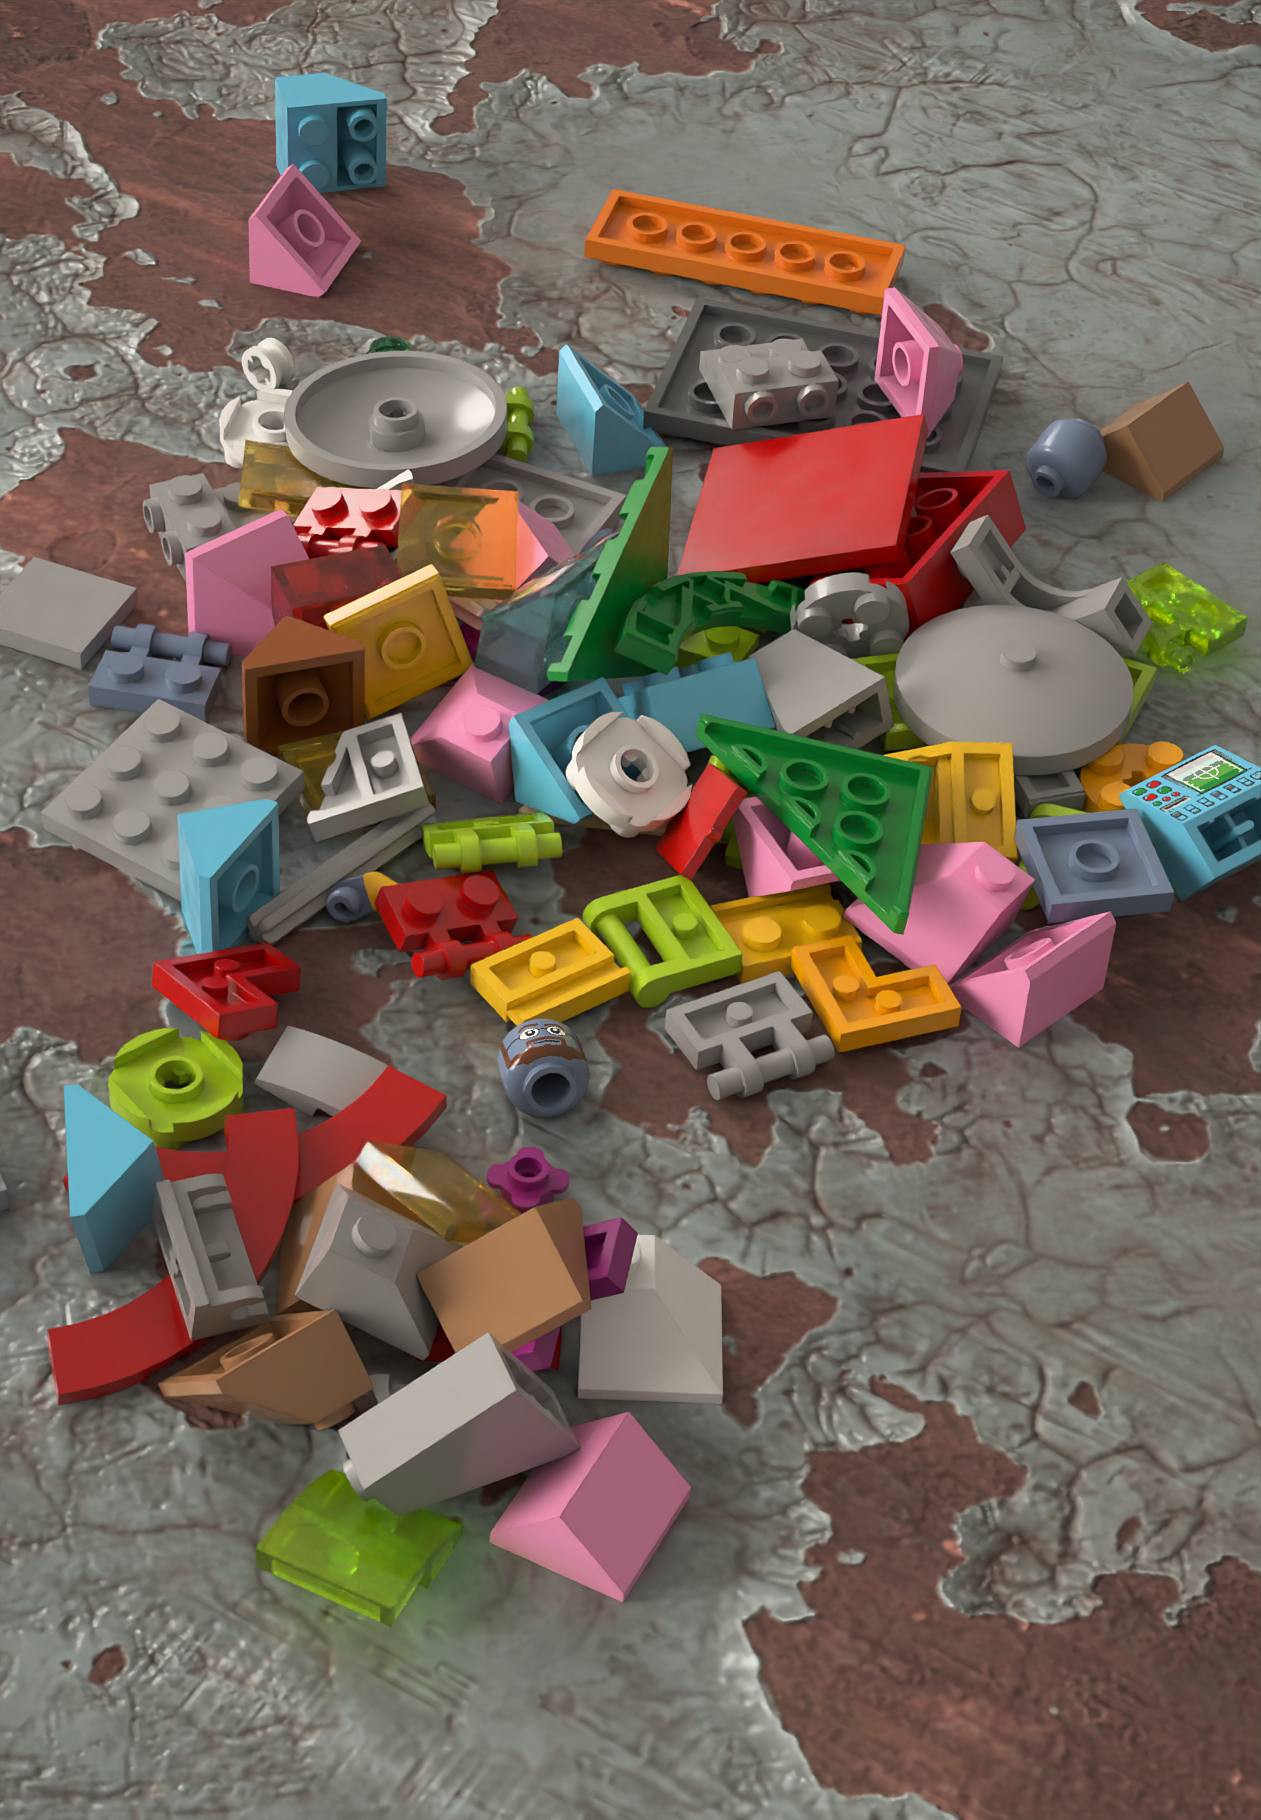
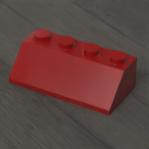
M1010 470L920 473L901 561L898 563L818 574L810 582L809 586L823 578L842 573L869 574L870 583L881 585L886 589V580L896 585L905 597L908 611L909 631L904 639L905 643L907 638L926 622L937 616L958 610L962 602L974 589L969 580L962 576L955 559L950 553L971 521L989 515L1010 548L1025 532L1026 526ZM852 618L845 619L849 624L855 623Z

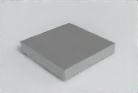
M33 557L0 594V645L82 670L112 635L114 627L116 625L119 626L138 604L137 588Z

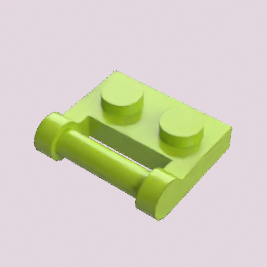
M682 875L600 897L588 904L583 911L582 918L585 925L596 937L604 940L610 951L615 955V959L621 968L626 966L631 971L629 991L636 1002L643 1008H652L661 1004L670 993L741 973L742 952L693 882ZM636 920L664 962L650 965L623 923Z

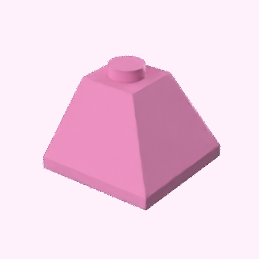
M887 288L884 294L874 380L901 417L924 414L929 429L928 438L955 399L957 378L963 371L962 353L959 347L951 342L942 328L897 288Z
M281 509L185 553L188 634L191 631L209 634L212 641L231 643L232 655L248 656L276 626V617H285L286 615L291 617L292 614L301 613L302 621L310 623L307 612L317 610L320 623L318 627L325 629V619L323 617L325 615L323 610L325 608V590L288 514ZM316 613L309 614L310 618L316 617ZM283 618L277 619V623H279ZM317 619L311 620V624L318 625Z
M472 663L410 738L416 760L502 804L514 790L508 722L513 716L549 700Z
M986 842L921 844L904 935L893 933L859 898L846 909L843 918L910 969L936 964L947 984L950 985L1012 926L1035 879Z

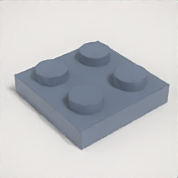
M1137 809L1017 820L1014 840L1028 874L1035 879L1033 887L1048 923L1073 921L1110 911L1113 917L1171 911L1174 890Z

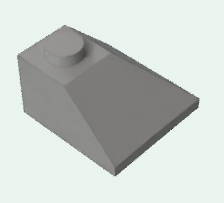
M338 1184L332 1193L295 1297L321 1310L336 1309L341 1320L424 1361L430 1354L440 1321L416 1274L463 1248V1246Z

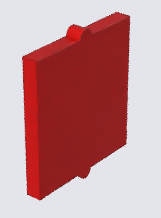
M709 762L691 790V796L687 804L673 818L654 849L680 875L691 881L714 844L721 839L723 830L748 792L721 769Z

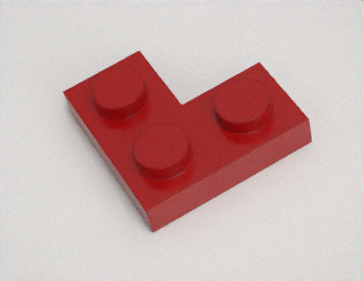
M264 942L153 962L152 986L205 1028L213 1037L226 1041H237L247 1038L249 1033L276 1028L278 1003L272 997L274 995L299 991L301 967L270 943Z

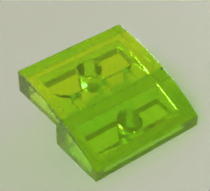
M330 1469L299 1494L268 1530L255 1548L256 1567L391 1627L417 1586L428 1589L463 1536L464 1525L424 1508L398 1517L375 1498L369 1501L363 1500L350 1484L346 1474Z

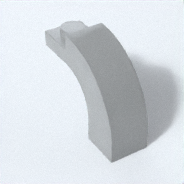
M989 515L971 521L950 552L962 576L968 579L974 587L963 605L964 608L982 605H1015L1052 612L1091 629L1104 638L1124 658L1135 655L1153 623L1123 577L1083 591L1063 590L1038 580L1023 567Z

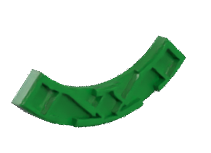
M707 571L672 576L654 584L646 595L635 601L616 634L613 651L668 675L678 659L681 643L703 630L716 627L741 626L766 629L783 634L790 632V611L794 603L797 608L805 600V589L777 580H772L768 587L746 582L745 574L738 572Z

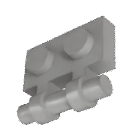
M780 971L666 1010L665 1030L696 1071L720 1063L725 1069L707 1077L709 1092L715 1100H720L734 1094L740 1098L751 1096L761 1092L765 1083L784 1076H788L793 1080L807 1076L814 1072L815 1065L832 1060L835 1056L833 1044L827 1035H821L807 1041L803 1037V1033L811 1031L813 1012ZM772 1045L776 1052L756 1059L750 1053Z

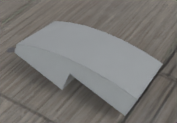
M287 1026L254 1084L311 1117L317 1108L331 1116H335L361 1096L377 1080L388 1065L327 1037Z

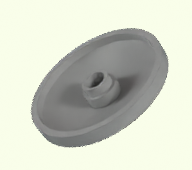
M421 351L376 352L350 357L330 364L305 378L290 394L284 410L287 444L301 464L330 480L378 489L407 469L412 472L418 487L445 482L464 475L485 463L498 451L506 437L508 426L505 394L496 380L488 373L457 358Z
M1015 605L967 607L945 613L926 622L916 629L902 645L896 661L893 682V694L898 712L906 725L920 740L928 746L947 742L1012 743L1014 775H1046L1065 772L1100 758L1111 750L1124 734L1129 722L1134 695L1133 681L1126 663L1104 638L1067 617L1036 608Z

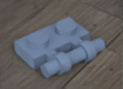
M139 623L136 628L116 625L111 637L112 648L130 652L105 651L88 686L89 704L144 713L153 703L160 699L207 722L222 686L221 668L206 665L213 664L228 667L232 655V644L212 641L210 635L206 633L191 631L187 637L159 632L158 626ZM157 655L182 660L181 662L155 658V656Z

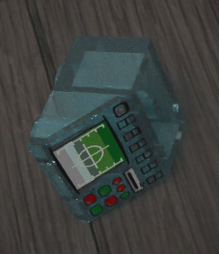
M603 542L541 571L483 616L474 667L534 694H537L552 681H548L547 677L548 668L552 662L561 663L570 642L565 641L563 638L578 603L581 600H589L598 580L593 579L591 574L605 543Z

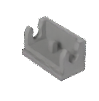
M206 1174L175 1182H170L169 1179L156 1182L152 1221L191 1341L268 1322L269 1312L264 1301L265 1299L261 1287L257 1285L232 1210V1200L229 1191H224L228 1187L222 1174Z

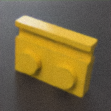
M829 883L710 905L716 917L743 954L741 973L736 974L741 984L778 971L784 976L794 974L790 962L792 947L852 934L860 950L862 949V940L855 927L843 918L845 910L839 900H833L830 894L831 886Z
M575 918L471 964L470 984L506 1022L512 1020L518 1026L523 1022L541 1018L553 1019L561 1023L628 992L631 971L626 966L620 968L614 962L615 955L579 918Z

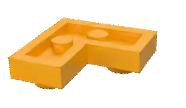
M852 934L792 947L790 966L838 1053L959 1026L962 1007L936 964L876 977Z

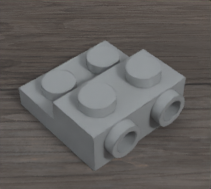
M784 338L777 339L771 343L747 346L728 345L721 349L700 351L699 370L731 430L835 417L839 380L822 351H809L803 339L792 340Z
M203 473L192 476H177L168 481L150 484V499L143 501V514L150 533L157 532L159 534L166 562L169 566H177L185 582L186 552L276 511L257 480L245 483L236 482L226 487L212 489Z

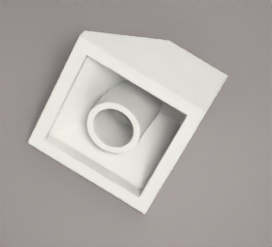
M638 1234L624 1293L592 1300V1309L579 1315L578 1398L722 1404L721 1285L657 1236Z

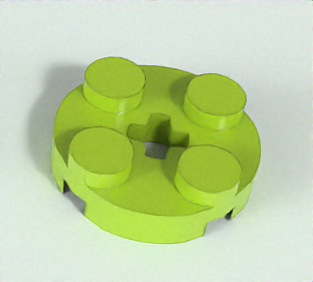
M162 1028L137 1036L126 1043L114 1058V1070L109 1075L108 1083L111 1109L152 1139L155 1147L177 1150L187 1141L198 1140L218 1132L224 1128L226 1116L242 1114L244 1111L243 1064L236 1050L228 1042L217 1039L204 1031H200L201 1040L192 1037H179V1028ZM173 1080L178 1085L189 1084L182 1089L165 1088V1082Z

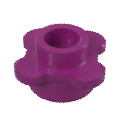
M523 1147L517 1151V1155L504 1165H492L487 1171V1183L493 1189H500V1200L505 1208L521 1215L536 1206L552 1203L555 1194H562L568 1189L569 1175L562 1169L553 1168L544 1158L542 1150L536 1147Z

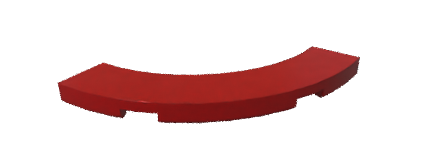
M388 1065L377 1080L353 1103L330 1119L298 1134V1175L293 1204L352 1163L368 1174L384 1163L389 1166L426 1134L447 1108L446 1095ZM156 1147L165 1180L170 1179V1182H175L206 1174H222L226 1179L227 1151L191 1152ZM67 1173L63 1178L65 1191L69 1192Z
M294 1108L228 1115L225 1118L224 1132L227 1148L225 1181L228 1188L224 1191H229L232 1200V1210L257 1285L266 1276L281 1246L292 1210L298 1175L299 1146ZM169 1274L148 1292L107 1314L77 1324L48 1329L47 1344L57 1404L60 1406L95 1399L132 1387L148 1379L150 1373L170 1364L182 1355H187L188 1357L215 1335L190 1340Z

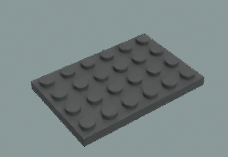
M697 297L644 410L643 429L651 427L654 431L661 432L669 437H686L725 447L902 417L874 380L880 332ZM784 338L792 340L803 339L809 351H822L839 380L835 417L731 430L699 370L700 351L721 349L728 345L747 346L771 343L777 339ZM959 348L963 357V371L957 378L955 399L926 440L920 473L968 471L1001 376L1004 356Z

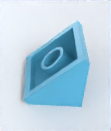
M568 344L559 351L556 416L591 476L646 467L645 456L650 447H666L658 432L654 431L651 427L643 429L644 410L635 395Z
M604 677L519 713L508 722L515 802L572 824H577L595 815L584 803L579 793L569 785L565 773L567 765L572 760L573 747L576 741L597 718L610 712H623L618 718H630ZM633 764L629 767L621 765L624 773L630 779L638 782L637 777L641 773L640 770Z
M269 799L177 814L181 908L197 954L238 947L250 933L246 924L248 916L280 894L278 803Z
M79 1084L64 1085L70 1218L89 1272H103L152 1220L156 1182L164 1181L165 1178L152 1139Z

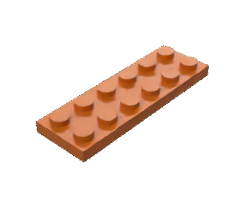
M612 189L585 239L584 257L600 260L611 266L626 265L651 270L653 273L662 276L677 275L697 279L708 285L723 284L748 289L759 295L774 294L798 299L805 304H825L845 308L856 314L865 315L871 313L882 316L885 289L893 288L904 263L906 245Z

